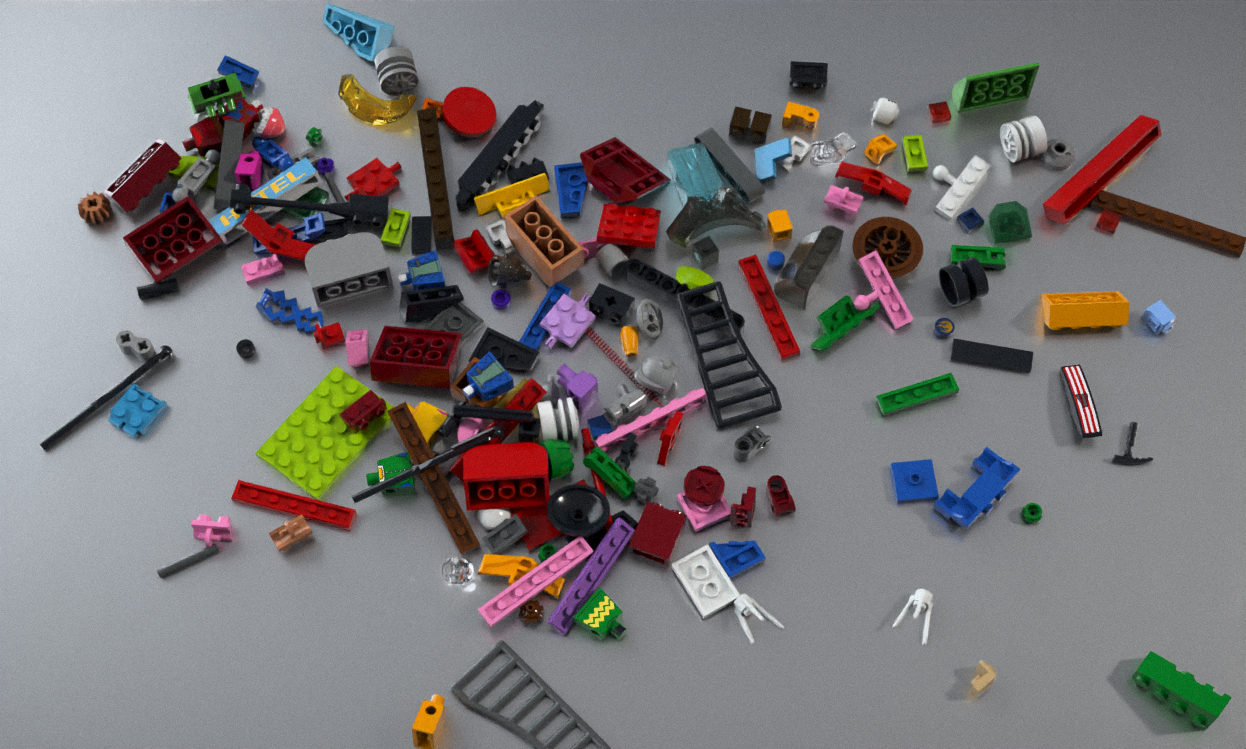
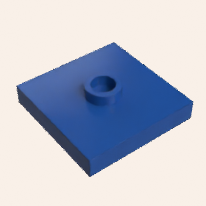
M932 459L891 463L890 468L897 503L937 500L939 498Z

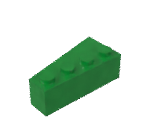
M1150 651L1132 675V678L1141 687L1151 690L1159 700L1166 701L1172 705L1177 713L1184 714L1190 718L1195 726L1206 730L1219 717L1232 697L1225 693L1223 696L1215 693V687L1208 683L1201 685L1196 682L1194 675L1189 672L1177 671L1175 664Z

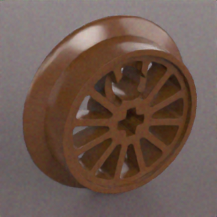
M878 217L865 222L859 227L853 238L852 247L857 262L860 258L876 250L892 280L914 270L923 255V243L918 232L907 222L894 217ZM888 236H893L895 240H889Z

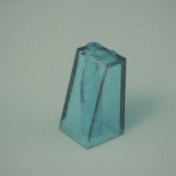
M691 144L687 147L674 148L667 151L666 162L686 218L723 209L725 188L704 144Z

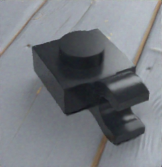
M630 432L621 448L620 455L615 459L617 465L621 462L626 464L624 467L625 472L630 469L631 455H635L639 447L637 435Z

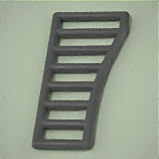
M503 640L494 645L450 686V691L467 708L505 726L535 749H552L575 726L585 735L570 749H583L590 741L599 749H611ZM502 651L510 660L468 697L461 688ZM515 666L524 673L489 708L476 703ZM532 681L539 688L509 718L497 713L528 682ZM545 695L554 703L527 731L516 724ZM561 710L569 720L543 744L534 735Z

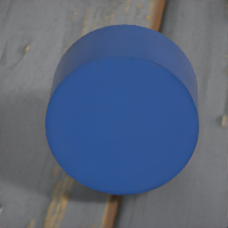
M780 251L770 252L767 257L768 268L778 271L784 267V254Z

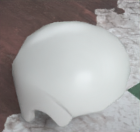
M510 508L480 510L478 514L479 525L485 531L494 530L511 518Z

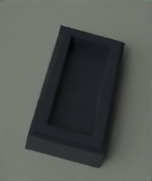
M431 216L412 217V253L431 252Z

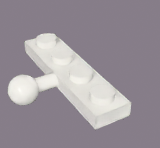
M975 155L957 179L948 173V169L945 166H936L933 170L934 178L940 181L945 180L952 186L935 207L934 211L950 221L990 169L991 164Z

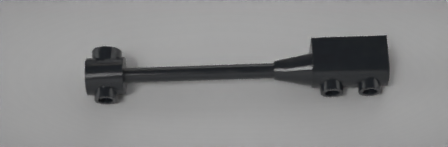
M237 184L231 190L230 208L234 209L236 214H244L246 210H250V205L324 211L348 218V220H352L354 225H362L363 221L371 222L373 227H381L383 223H387L389 197L350 193L349 202L322 204L251 197L249 186Z

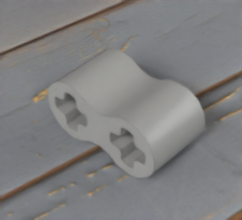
M127 330L117 335L116 341L123 354L137 356L140 361L145 363L156 356L155 349L149 339L137 338L132 332Z

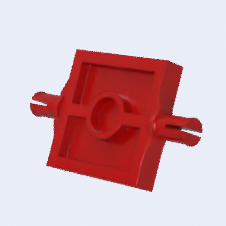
M375 158L346 177L347 182L353 188V191L350 193L384 196L400 185L399 180L393 175L394 172L402 168L400 163L397 161L390 167H387L378 158ZM350 193L344 196L348 202L350 198Z

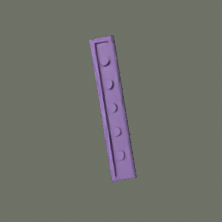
M621 518L615 520L547 622L564 635L567 633L574 622V616L590 599L635 532Z

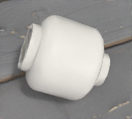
M882 97L878 102L874 101L870 112H873L874 120L888 125L891 122H895L899 108H897L896 102Z

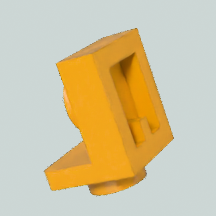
M882 134L870 140L864 155L875 164H879L884 155L895 151L897 144L888 136Z

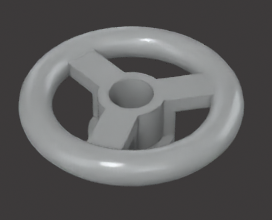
M645 299L640 302L637 308L635 323L642 333L649 338L659 336L663 328V317L659 306L653 300ZM651 307L656 313L657 320L654 318V315L652 314ZM653 325L656 327V330L650 332L647 327Z

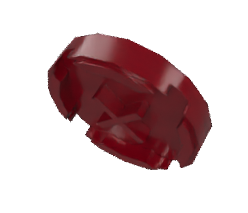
M698 466L687 473L684 478L683 489L686 497L692 503L698 506H709L721 499L724 494L725 482L717 469L711 466Z

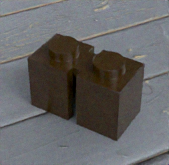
M735 106L730 122L729 135L744 139L749 137V140L753 142L766 143L772 115L755 111L751 127L749 128L752 110Z

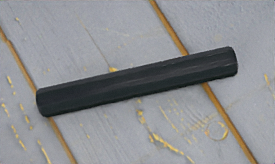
M455 405L453 415L456 417L528 423L533 422L534 413L528 410Z

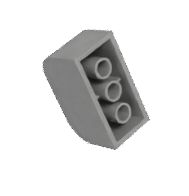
M361 232L348 234L335 240L330 239L313 246L305 256V266L317 307L393 287L390 268L382 242L374 234Z

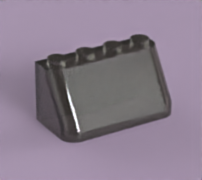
M826 226L804 235L774 284L775 295L806 310L840 252L844 231L835 226Z

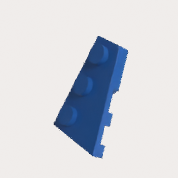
M582 162L554 165L561 218L580 216L588 184Z

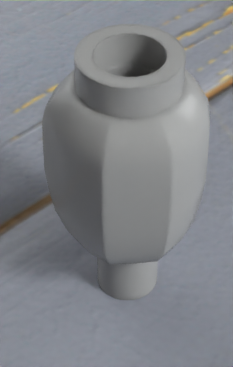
M548 375L546 382L541 386L547 393L539 402L551 401L554 409L559 399V388L554 383L555 377Z

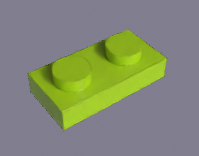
M922 135L903 136L902 142L908 172L927 171L928 164Z
M391 209L381 237L383 245L400 248L411 217L410 212Z

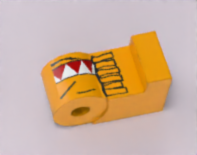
M788 101L782 126L789 127L791 123L802 126L807 130H813L818 125L819 112L814 108Z

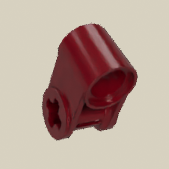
M779 475L771 476L767 482L766 494L774 517L777 518L780 514L789 511L792 513L796 512L794 500L789 493L784 478ZM771 485H778L781 489L774 490L771 488Z

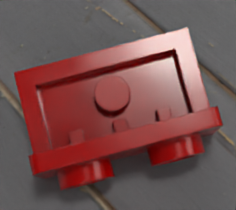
M478 229L473 230L471 237L454 240L452 246L471 274L491 269L496 256Z

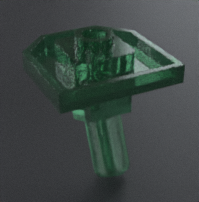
M1017 201L996 204L988 215L993 244L1032 237L1027 208Z

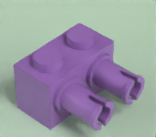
M562 364L557 370V374L560 375L557 383L566 389L567 398H572L577 412L583 415L598 400V380L591 373H586L582 370L577 374L566 364Z

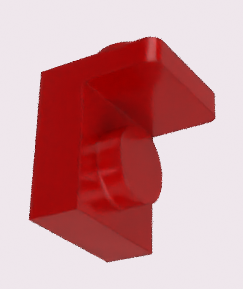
M339 322L320 328L319 324H315L316 332H313L316 343L321 342L323 349L345 342Z

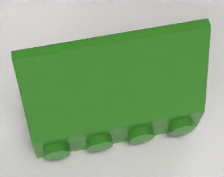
M1039 63L968 76L954 84L951 94L958 113L1028 99L1040 66Z

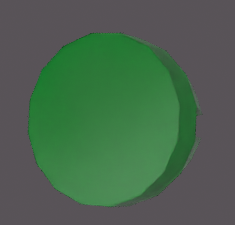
M552 439L540 441L539 445L547 452L549 481L560 479L573 470L574 463L572 459L574 457L573 453H570L571 447L567 441Z

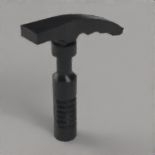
M1130 422L1126 441L1127 449L1124 451V456L1115 455L1112 461L1132 465L1147 464L1153 461L1151 457L1142 459L1132 457V447L1135 443L1138 423Z

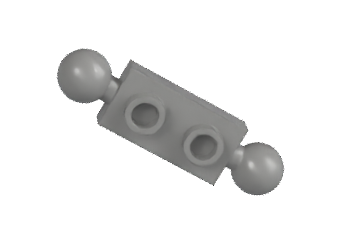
M209 150L205 156L206 160L199 157L178 181L179 188L175 189L172 194L175 202L178 203L186 198L188 193L194 196L216 171L215 164L220 162V153L217 150Z

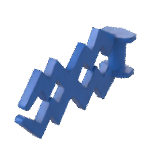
M266 288L260 301L255 306L258 311L265 313L271 322L279 318L282 324L295 321L297 331L305 329L306 334L316 331L315 326L310 327V320L318 318L321 327L324 326L321 311L312 313L311 307L299 310L297 298L286 300L284 290L272 292ZM273 298L274 304L280 301L281 310L291 307L292 314L285 316V310L273 313L272 305L267 308L265 306L269 299ZM306 316L307 322L301 323V318Z

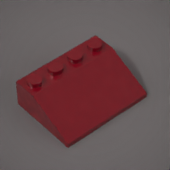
M187 196L123 237L125 246L156 283L164 280L223 242L190 196Z
M384 326L370 359L371 381L450 388L456 372L462 333Z

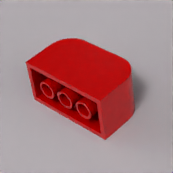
M523 442L480 445L467 451L463 458L466 510L547 506L550 493L546 450L539 444Z

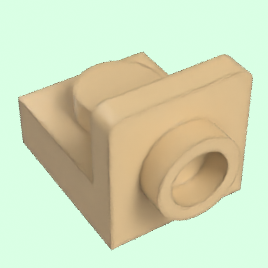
M982 660L976 667L979 675L971 682L972 687L969 693L974 698H977L992 685L997 677L994 668Z

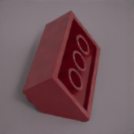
M156 139L103 193L126 212L133 211L138 207V202L143 197L146 198L152 193V188L156 184H160L166 179L165 175L170 170L173 171L179 166V161L182 158L165 141Z

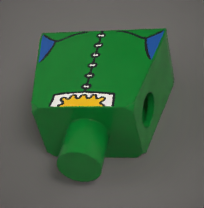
M408 451L378 460V472L366 474L368 486L376 485L412 468L411 457ZM414 477L381 491L382 495H416Z

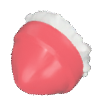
M274 107L263 108L262 118L259 122L254 123L255 128L252 129L254 137L267 139L283 134L285 122L280 111Z

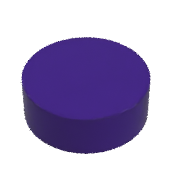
M503 289L496 290L491 295L492 306L498 310L508 308L511 304L510 294Z

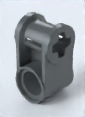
M753 424L735 441L734 458L739 462L748 461L770 442L771 437L769 435L766 436L757 424ZM739 448H745L747 451H741Z

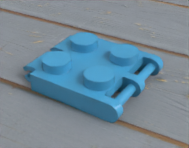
M134 383L109 412L111 416L108 421L128 435L136 438L139 434L143 435L166 408L167 402L156 399L152 393L143 391L139 388V385Z

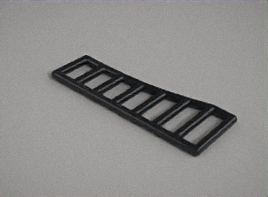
M717 281L678 293L676 298L716 427L723 429L781 411L782 405L777 389L744 342L729 307L722 283ZM716 290L719 301L688 310L685 299ZM722 308L725 319L694 328L691 317ZM729 326L733 336L699 346L696 335ZM736 343L742 352L741 354L705 364L702 355L703 353ZM746 360L753 369L712 383L708 375L710 371ZM759 377L766 386L720 401H716L714 390ZM770 394L773 405L722 420L719 409Z

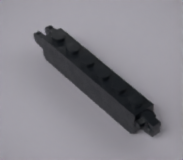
M534 100L529 106L519 105L458 180L459 192L456 194V205L459 210H466L472 202L475 203V197L486 194L487 189L496 183L499 174L507 169L511 159L518 155L522 145H526L530 135L540 127L539 118L544 110V104Z

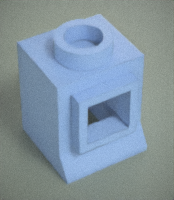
M1159 300L1145 309L1141 320L1146 321L1154 332L1160 334L1162 332L1167 333L1173 328L1176 316Z

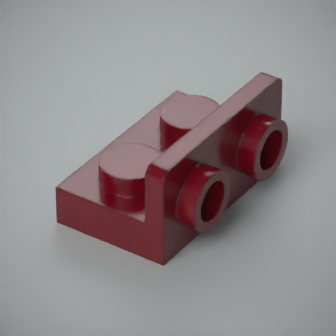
M369 390L339 415L356 434L360 430H365L375 418L381 417L387 410V406L383 398L380 399L372 390Z
M747 488V493L742 494L741 505H731V523L741 528L752 527L756 506V488Z

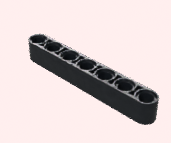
M630 259L626 263V279L630 283L680 310L676 296L678 293L690 290L687 285L680 284L676 279L639 259ZM703 294L686 299L688 310L716 302ZM722 308L694 316V318L708 324L725 319ZM731 310L742 336L745 320L743 316ZM719 315L722 316V318H716L714 316ZM729 326L716 329L729 337L733 336Z

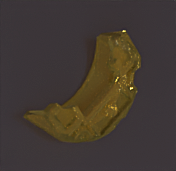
M353 74L341 77L338 91L340 99L344 100L345 104L349 107L348 110L353 115L372 124H389L402 119L408 114L418 97L415 94L409 96L401 94L398 100L388 101L377 98L367 92Z

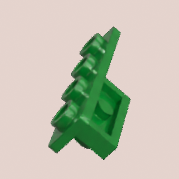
M844 296L816 317L824 334L811 343V347L820 351L830 348L834 341L843 338L846 332L859 326L866 317L872 316L875 310L880 307L879 303L870 302L868 308L861 311L855 308L850 296Z

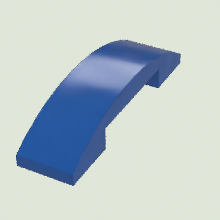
M323 213L304 218L305 223L288 228L294 231L292 239L308 243L325 231ZM252 236L255 254L271 253Z

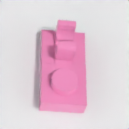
M276 254L241 265L247 285L285 273L279 255L277 256Z

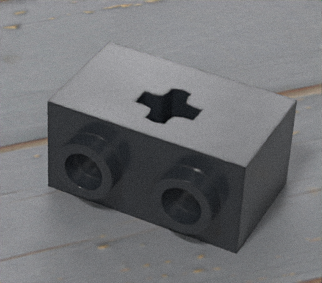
M601 283L598 284L589 300V311L595 316L605 317L612 323L625 326L635 308L634 297Z

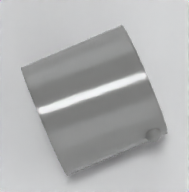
M607 244L596 254V259L608 276L615 277L626 270V263L629 260L617 244Z

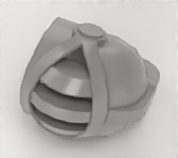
M665 356L645 357L639 363L634 377L640 385L666 395L673 383L678 366Z

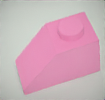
M367 329L347 331L345 344L348 366H365V364L369 363Z

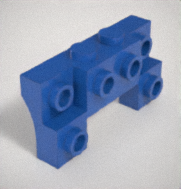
M988 447L972 463V466L982 473L981 476L967 489L962 497L959 498L947 488L944 495L939 500L937 499L933 505L948 520L954 519L966 530L977 518L979 519L983 514H989L994 507L992 504L996 500L1000 501L1007 493L1005 488L1020 472V468L1014 463L1001 458Z

